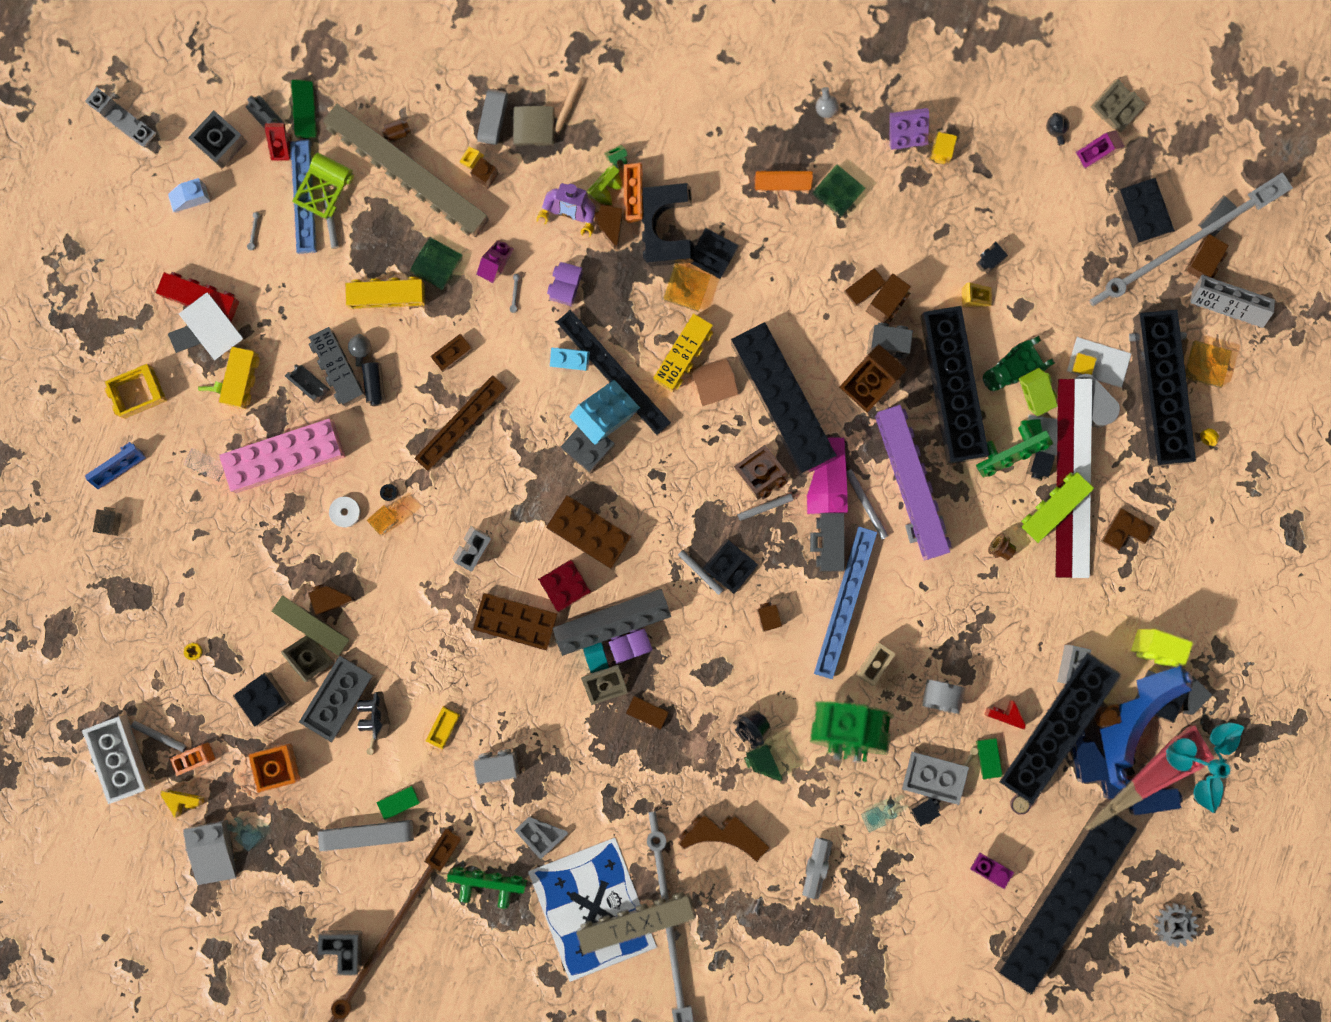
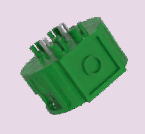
M832 701L815 702L816 713L815 721L812 722L810 743L828 747L827 753H832V748H834L835 760L842 759L843 751V759L848 760V756H851L853 752V762L855 763L856 761L857 763L861 762L862 753V762H867L868 753L889 754L891 738L889 726L890 719H893V713L855 704Z

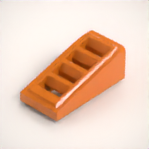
M207 742L169 759L176 776L214 761L215 756L210 744ZM194 752H195L196 755H197V758H198V760H199V763H198L197 760H196V757H195V755H194ZM186 755H188L192 766H190ZM179 758H181L185 769L182 768Z

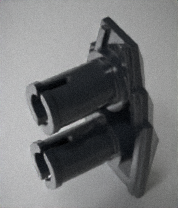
M382 691L375 692L373 700H359L357 702V710L359 712H372V719H360L358 721V729L360 732L373 731V739L377 740L387 737L390 721Z

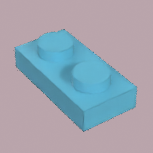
M552 347L550 367L587 371L590 351Z

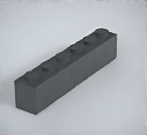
M659 589L553 627L559 650L562 656L672 616L663 591Z

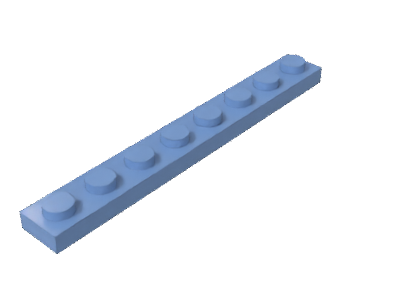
M862 527L857 529L813 674L833 680L877 535L875 531Z

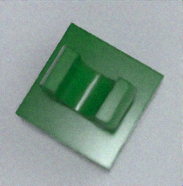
M622 145L604 153L607 160L617 168L618 160H622L624 164H627L625 156H628Z

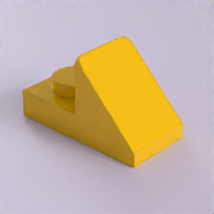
M169 789L161 791L160 794L174 818L181 816L183 804H185L184 807L196 809V806L203 805L205 798Z

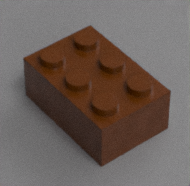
M878 343L839 388L868 413L907 369Z

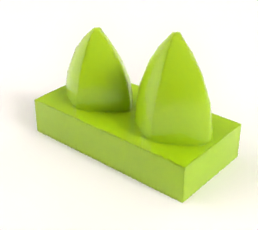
M610 165L587 190L588 197L603 205H612V198L606 186L613 189H622V180L618 174L620 170L615 165Z

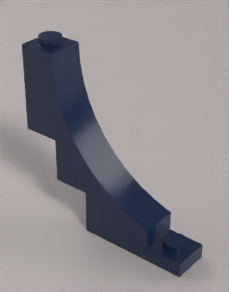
M1083 731L1072 747L1077 781L1080 783L1101 781L1103 797L1114 799L1123 789H1118L1110 783L1106 760L1093 741H1083V738H1085V731ZM1163 788L1131 805L1129 813L1142 815L1181 809V803L1183 802L1182 794L1177 788Z

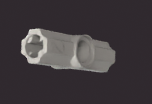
M819 837L815 838L812 855L809 857L806 866L803 896L819 899L823 879L826 878L828 872V859L832 841Z

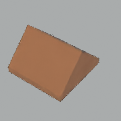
M727 359L690 370L702 407L738 395L734 375Z

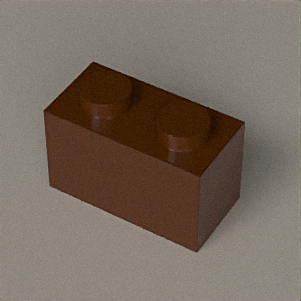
M1208 234L1200 242L1184 271L1200 279L1201 275L1214 278L1219 270L1217 268L1219 262H1223L1228 254L1226 250L1229 245Z

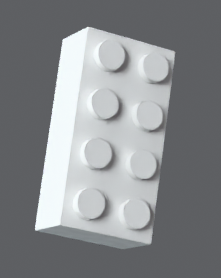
M127 715L119 716L82 730L108 804L152 788Z

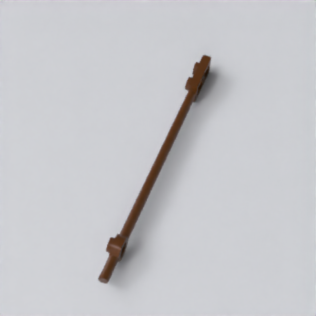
M445 828L424 861L429 866L344 998L336 999L331 1005L332 1016L328 1022H337L339 1019H344L350 1014L352 1010L350 1001L435 869L439 872L442 871L462 840V837ZM339 1005H344L345 1010H340Z

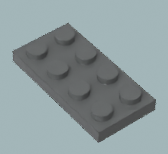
M339 656L299 723L326 740L333 742L374 675L343 656Z

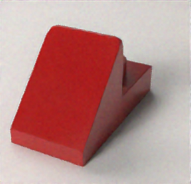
M266 123L264 128L271 161H290V133H286L285 123Z
M1010 700L1005 714H1003V709L993 706V709L986 708L985 716L1025 730L1026 725L1014 701Z

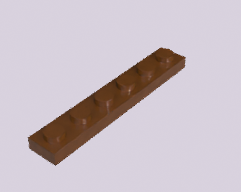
M492 375L414 459L430 472L507 388Z

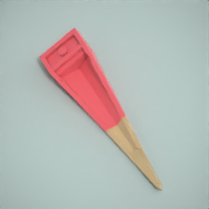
M1190 725L1178 736H1174L1126 785L1127 787L1086 826V829L1094 828L1140 800L1206 766L1193 761L1192 767L1188 771H1179L1173 768L1166 758V750L1176 740L1181 738L1192 740L1197 747L1195 758L1208 763L1213 760L1214 757L1196 726Z

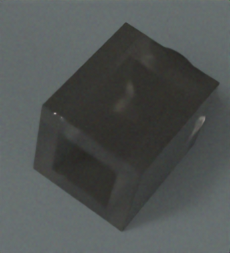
M104 507V510L96 509L92 532L118 536L122 513L115 512L116 508Z

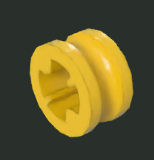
M190 643L185 646L183 653L188 660H197L202 656L203 650L199 644ZM193 646H195V651H197L198 654L193 655V657H191L189 648L192 649Z

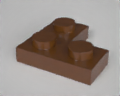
M1119 508L1101 542L1116 551L1120 550L1127 536L1145 544L1154 526Z

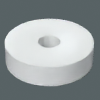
M339 497L330 505L329 516L335 525L348 528L359 521L361 509L354 499ZM343 509L348 510V514L345 516L342 515Z

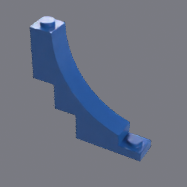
M1181 666L1136 680L1140 698L1118 705L1122 723L1100 729L1110 783L1118 789L1127 787L1125 781L1127 780V774L1124 769L1133 766L1138 741L1149 721L1171 700L1192 690V676L1189 671H1186Z

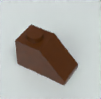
M600 205L599 211H595L594 222H597L598 229L610 245L618 250L623 209Z
M323 584L313 587V591L308 592L316 615L356 601L354 597Z

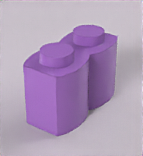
M560 262L559 266H555L553 271L555 280L553 284H549L547 291L551 301L572 307L583 273L581 267Z
M645 628L633 630L626 636L619 635L611 638L612 641L609 642L616 664L653 651Z

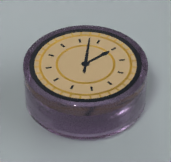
M1018 795L1013 796L1010 801L1012 811L1017 814L1023 815L1030 810L1031 804Z

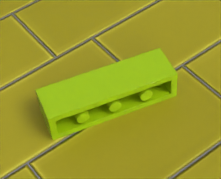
M1078 472L1075 474L1069 473L1063 479L1065 484L1060 488L1056 486L1049 493L1051 497L1046 502L1042 500L1035 507L1037 511L1033 515L1029 513L1021 521L1023 523L1021 527L1037 543L1094 489Z

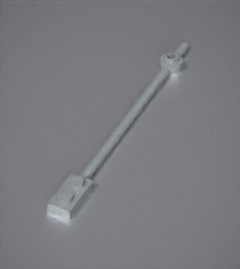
M1282 172L1248 194L1250 200L1124 279H1111L1106 284L1105 291L1089 300L1090 304L1095 306L1108 297L1118 298L1122 296L1126 291V286L1253 206L1259 210L1293 189V187ZM1112 286H1117L1118 291L1114 292Z
M656 811L648 812L651 833L647 837V845L655 854L661 898L668 900L669 895L662 849L666 845V837L659 831ZM654 837L660 838V842L658 844H655L653 842ZM672 926L666 928L677 1002V1007L672 1008L673 1022H693L691 1005L685 1006L674 928Z

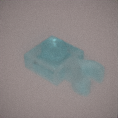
M892 804L885 805L881 811L876 806L860 814L869 833L887 825L885 819H895L897 817L896 813L888 814V809L893 807Z
M237 816L234 820L238 823V826L233 827V825L229 824L227 828L229 831L238 834L234 839L249 852L263 835L250 823L244 826L243 820Z

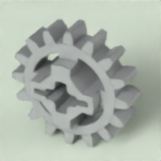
M1173 903L1172 908L1166 904V910L1159 909L1161 915H1155V918L1158 919V922L1153 923L1155 927H1158L1155 933L1161 935L1159 939L1163 942L1166 941V944L1169 946L1173 944L1179 948L1180 943L1187 946L1186 940L1192 942L1191 935H1197L1194 928L1199 927V925L1193 922L1197 917L1191 915L1193 911L1186 909V906L1182 904L1178 906V904Z

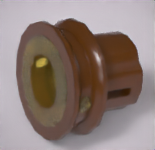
M1000 533L990 543L988 553L990 555L993 554L995 558L1002 557L1008 561L1016 553L1017 547L1010 543L1008 536L1005 537V534Z

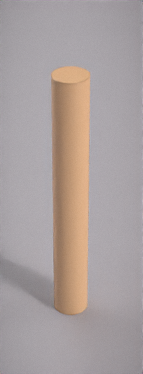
M575 80L554 126V132L560 134L582 85V82L579 80Z

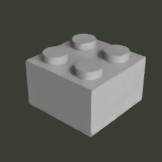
M505 749L497 752V755H492V752L478 755V758L474 760L477 784L517 778L520 772L516 751L511 752V749Z

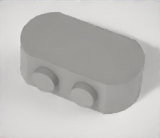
M1083 374L1074 378L1092 379V427H1104L1115 421L1120 411L1119 403L1095 377L1090 374Z

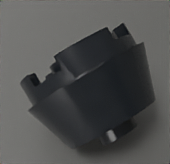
M757 710L742 713L733 721V724L737 725L735 729L737 735L743 742L747 740L751 743L752 749L763 746L771 732V726L767 718Z

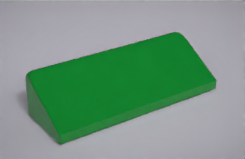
M291 80L294 134L297 138L316 137L313 82Z

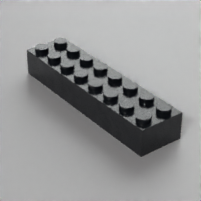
M962 306L923 312L920 319L947 465L985 459L989 457Z
M1178 309L1139 313L1133 317L1151 468L1196 462Z
M764 322L732 338L731 346L800 476L803 477L834 461L837 455L767 324Z
M1087 652L999 783L1033 805L1122 674Z

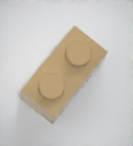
M876 643L855 675L870 685L875 686L896 653L881 643Z

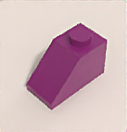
M1115 130L1106 132L1078 150L1076 154L1085 169L1110 157L1125 146Z

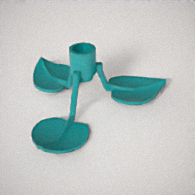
M1223 723L1213 729L1210 741L1216 745L1214 751L1219 759H1213L1209 763L1194 757L1197 753V747L1192 740L1186 738L1176 740L1166 750V758L1173 768L1179 771H1188L1191 769L1193 761L1208 766L1209 772L1214 774L1207 776L1206 780H1200L1193 792L1196 802L1212 813H1215L1218 809L1223 795V783L1220 778H1226L1231 773L1230 765L1226 763V759L1221 754L1230 755L1236 751L1244 726L1236 723Z

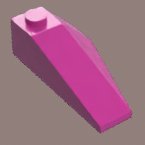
M828 438L837 457L834 461L815 470L807 493V514H846L848 512L844 438Z

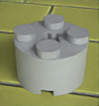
M927 679L922 706L960 714L966 687Z

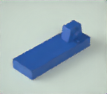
M128 442L121 447V452L86 474L85 478L98 490L146 457L137 446Z

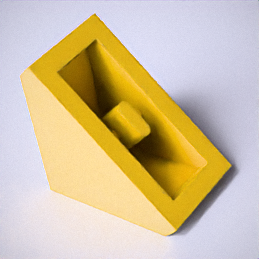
M971 282L966 283L962 287V307L992 306L991 287Z

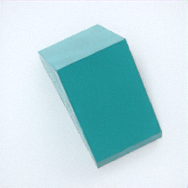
M602 642L583 648L590 673L609 668Z

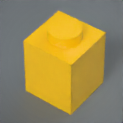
M938 132L930 159L935 160L939 164L949 163L953 155L957 136Z

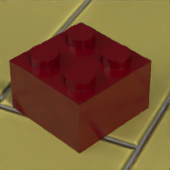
M572 559L538 579L558 613L592 593Z

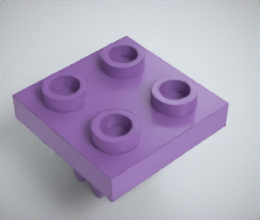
M928 108L890 113L891 150L928 145Z

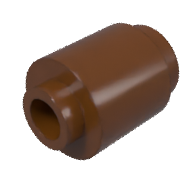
M401 118L384 124V128L381 129L386 140L389 139L390 142L405 138L407 134L411 133L407 120H401Z

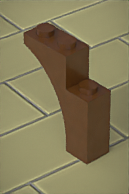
M705 813L702 815L698 814L691 822L693 824L689 830L685 828L678 836L680 839L678 844L683 849L702 842H721L739 848L756 862L770 848L763 839L735 814L732 817L728 815L721 823L723 825L722 828Z

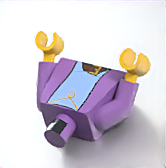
M561 183L559 189L554 188L546 194L542 205L543 210L539 211L536 219L537 222L539 217H544V224H546L549 219L548 211H550V213L586 222L581 230V235L583 236L586 230L589 231V237L593 234L595 229L592 223L594 222L595 205L588 198L586 190L577 188L574 184L567 185Z

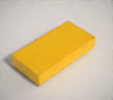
M443 706L425 741L443 750L461 714Z

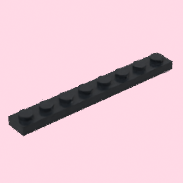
M571 310L556 321L559 327L580 350L590 351L589 360L610 383L615 380L640 407L636 413L656 436L671 424L668 418Z

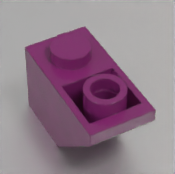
M497 240L482 256L476 275L494 283L501 275L514 248L505 242Z
M980 852L970 867V870L1004 890L1014 874L1007 867Z

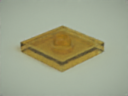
M675 263L663 300L699 312L711 275Z
M1196 340L1193 341L1185 370L1186 379L1222 388L1232 351Z

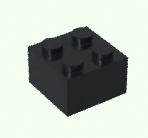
M264 672L233 695L254 727L263 725L292 703L270 672Z

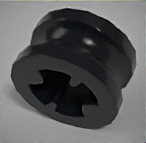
M386 484L381 487L380 496L385 501H393L398 496V490L394 485ZM386 488L393 489L391 498L389 496L385 497Z

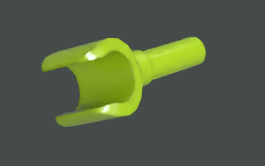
M215 381L214 387L198 386V391H211L220 394L223 383Z

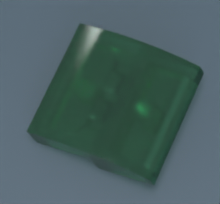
M429 237L414 261L410 272L443 290L452 278L453 271L462 260L463 255Z

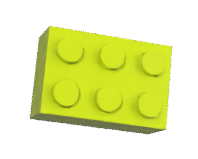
M1138 629L1131 651L1135 652L1138 658L1145 660L1154 659V663L1158 665L1178 667V665H1186L1193 642L1156 629Z

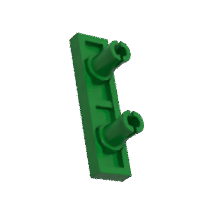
M1027 423L1018 427L1023 442L1001 453L998 452L993 441H988V459L976 464L979 473L983 478L993 476L1003 468H1009L1020 460L1030 458L1032 454L1038 451L1048 449L1054 443L1047 430L1034 436Z
M462 867L450 868L447 875V882L461 884L460 902H470L473 886L500 890L497 906L503 909L509 908L511 892L524 894L527 880L520 876L506 877L501 873L486 874L481 870L466 871Z

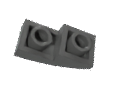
M1223 195L1198 226L1204 229L1236 209L1237 206ZM1226 224L1210 233V235L1215 237Z

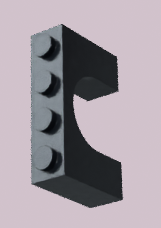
M682 183L643 188L644 212L642 223L644 224L645 231H642V240L645 243V250H643L644 261L650 267L695 262L694 243L690 239L664 241L658 237L656 231L657 221L665 211L692 206V191L689 184Z

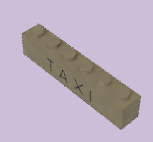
M679 892L672 895L673 898L668 900L660 898L655 900L652 905L647 906L645 903L636 906L634 911L629 912L626 909L618 912V916L610 918V915L599 918V922L593 924L591 921L582 923L576 933L583 955L694 920L697 915L690 893L684 894V892Z

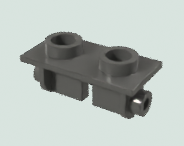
M260 95L257 97L250 96L247 99L249 103L245 108L263 128L266 123H284Z

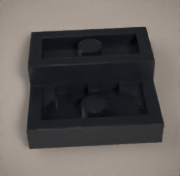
M705 228L697 245L694 247L695 262L690 264L721 279L739 245Z
M726 539L703 569L730 592L735 594L758 564L731 541Z

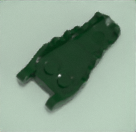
M1039 335L1013 347L994 367L983 374L982 379L988 390L994 392L1005 386L1019 383L1020 377L1038 368L1044 372L1055 364L1053 359H1049L1044 363L1036 351L1034 345L1042 341Z

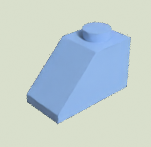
M199 178L180 183L168 194L174 213L210 202L206 185Z

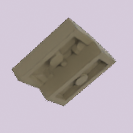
M1115 79L1090 107L1118 132H1122L1146 104L1134 91L1130 92L1119 79Z
M551 106L514 107L513 144L516 146L532 144L535 146L554 145L555 108Z

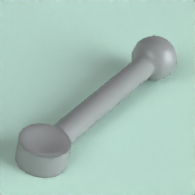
M259 212L253 213L254 221L250 243L247 244V248L250 251L255 249L254 238L257 221L260 218Z
M519 274L513 275L512 305L509 308L512 313L517 312L516 297L518 280H520Z

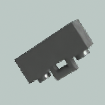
M820 513L819 517H816V529H819V533H810V552H819V556H816V567H819V571L843 572L844 513ZM818 537H822V548H818Z

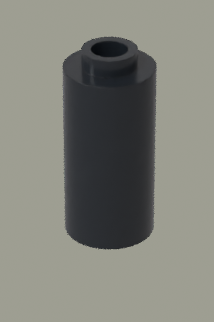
M371 362L362 364L366 403H369L372 407L381 406L382 402L385 401L381 363Z

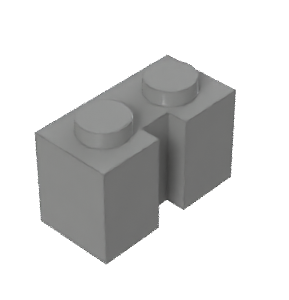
M470 526L464 537L466 545L464 547L459 546L452 559L456 564L472 572L491 538L488 534Z

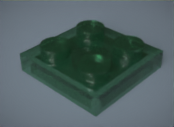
M836 164L812 192V195L841 218L863 193L865 187Z

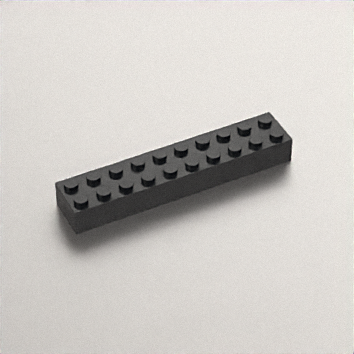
M1098 805L994 967L999 974L1030 995L1038 987L1137 831V828L1117 815L1112 816L1092 829H1086V826L1105 808L1101 805Z

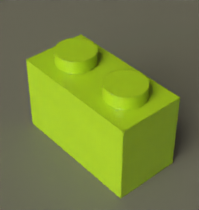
M1038 368L1019 378L1028 408L1033 414L1038 417L1057 407V394L1051 387L1052 379L1047 372L1045 373Z

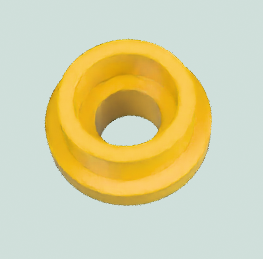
M1207 428L1200 433V438L1205 445L1215 446L1218 443L1219 434L1215 430Z

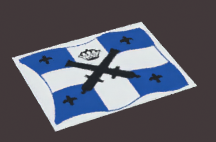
M615 838L528 871L569 982L657 948L650 933L583 955L576 933L582 923L591 921L593 924L599 922L601 917L610 915V918L618 916L617 913L622 910L634 911L636 910L635 907L640 905Z

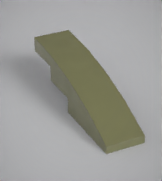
M283 595L271 610L278 617L338 656L349 641L348 637Z

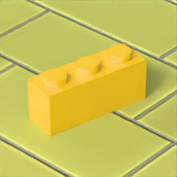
M231 347L219 403L246 409L251 401L250 389L255 384L254 372L255 368L259 366V354L251 350Z

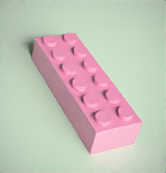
M326 419L220 454L219 457L230 491L239 493L345 458V454L334 421Z

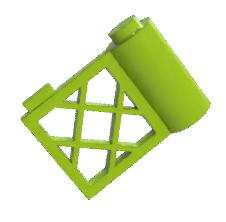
M317 152L292 202L326 220L328 216L332 218L337 209L334 205L344 186L350 185L354 179L353 170ZM311 176L319 178L320 185L310 188L309 180ZM330 185L337 187L335 194L327 196L324 187ZM322 188L325 197L314 200L312 191ZM309 192L312 201L307 203L300 202L301 195ZM326 201L328 206L324 213L318 211L316 203Z

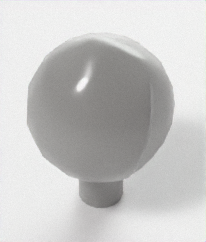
M824 87L822 88V96L816 102V111L823 118H831L837 113L839 105L836 98L830 95L829 88Z

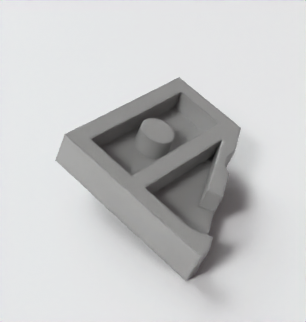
M528 817L514 830L540 859L568 834L565 830Z

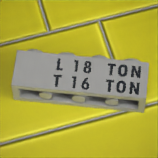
M1201 275L1192 290L1190 303L1263 328L1274 313L1275 300Z

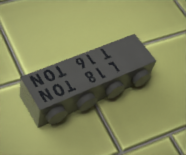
M327 327L309 336L311 341L309 347L313 354L317 353L319 357L317 363L322 371H326L328 376L325 379L330 387H334L336 391L334 397L338 404L342 403L343 406L347 407L365 398V393L334 331Z

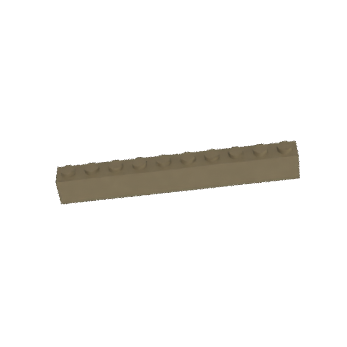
M336 103L323 120L327 126L325 129L333 136L339 135L341 137L340 140L345 145L355 147L356 153L363 158L367 156L371 159L370 163L377 169L383 168L386 171L385 174L392 180H399L401 182L400 185L408 192L410 190L416 193L415 196L421 202L427 201L430 203L432 210L438 214L442 212L446 215L445 219L452 225L458 224L461 227L460 230L467 236L471 234L476 238L489 221L485 213Z

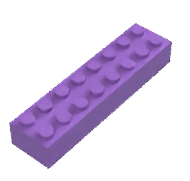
M901 405L878 412L875 418L910 522L913 524L912 528L915 537L918 538L917 543L923 561L950 553L949 548H952L949 537L944 535L945 525L943 519L938 517L937 511H939L937 501L932 500L931 493H933L930 482H926L924 476L927 474L926 468L923 463L920 464L918 456H921L918 446H914L912 441L914 433L912 428L907 426L906 420L908 415L905 408L902 409Z

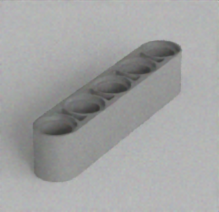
M412 820L318 831L319 851L402 843L414 840Z

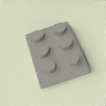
M911 751L902 790L960 805L969 767Z

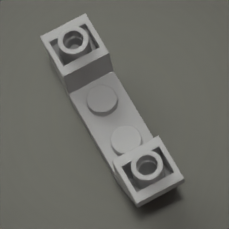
M98 87L85 100L89 106L143 148L157 134L123 109Z

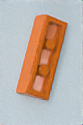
M642 163L624 165V221L633 223L643 219Z
M756 171L755 190L809 191L812 186L813 172Z

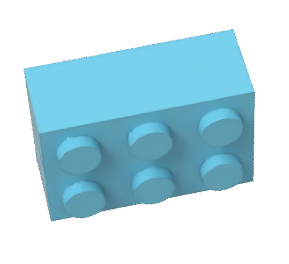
M613 380L581 402L569 417L596 445L629 421L640 407Z

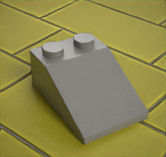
M228 820L183 829L185 848L197 885L237 878Z

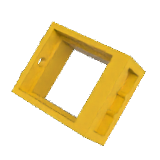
M144 364L104 381L106 385L105 392L114 404L112 405L113 412L116 416L124 419L167 401L155 370L149 364ZM144 376L153 399L126 410L117 387Z

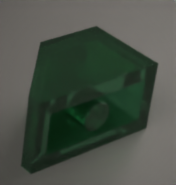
M767 743L745 752L746 757H744V761L748 768L752 767L754 772L779 782L783 780Z

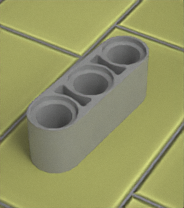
M494 89L487 90L478 130V142L497 145L507 103V92Z

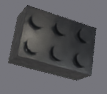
M1156 177L1119 189L1113 195L1132 248L1167 237L1175 231Z

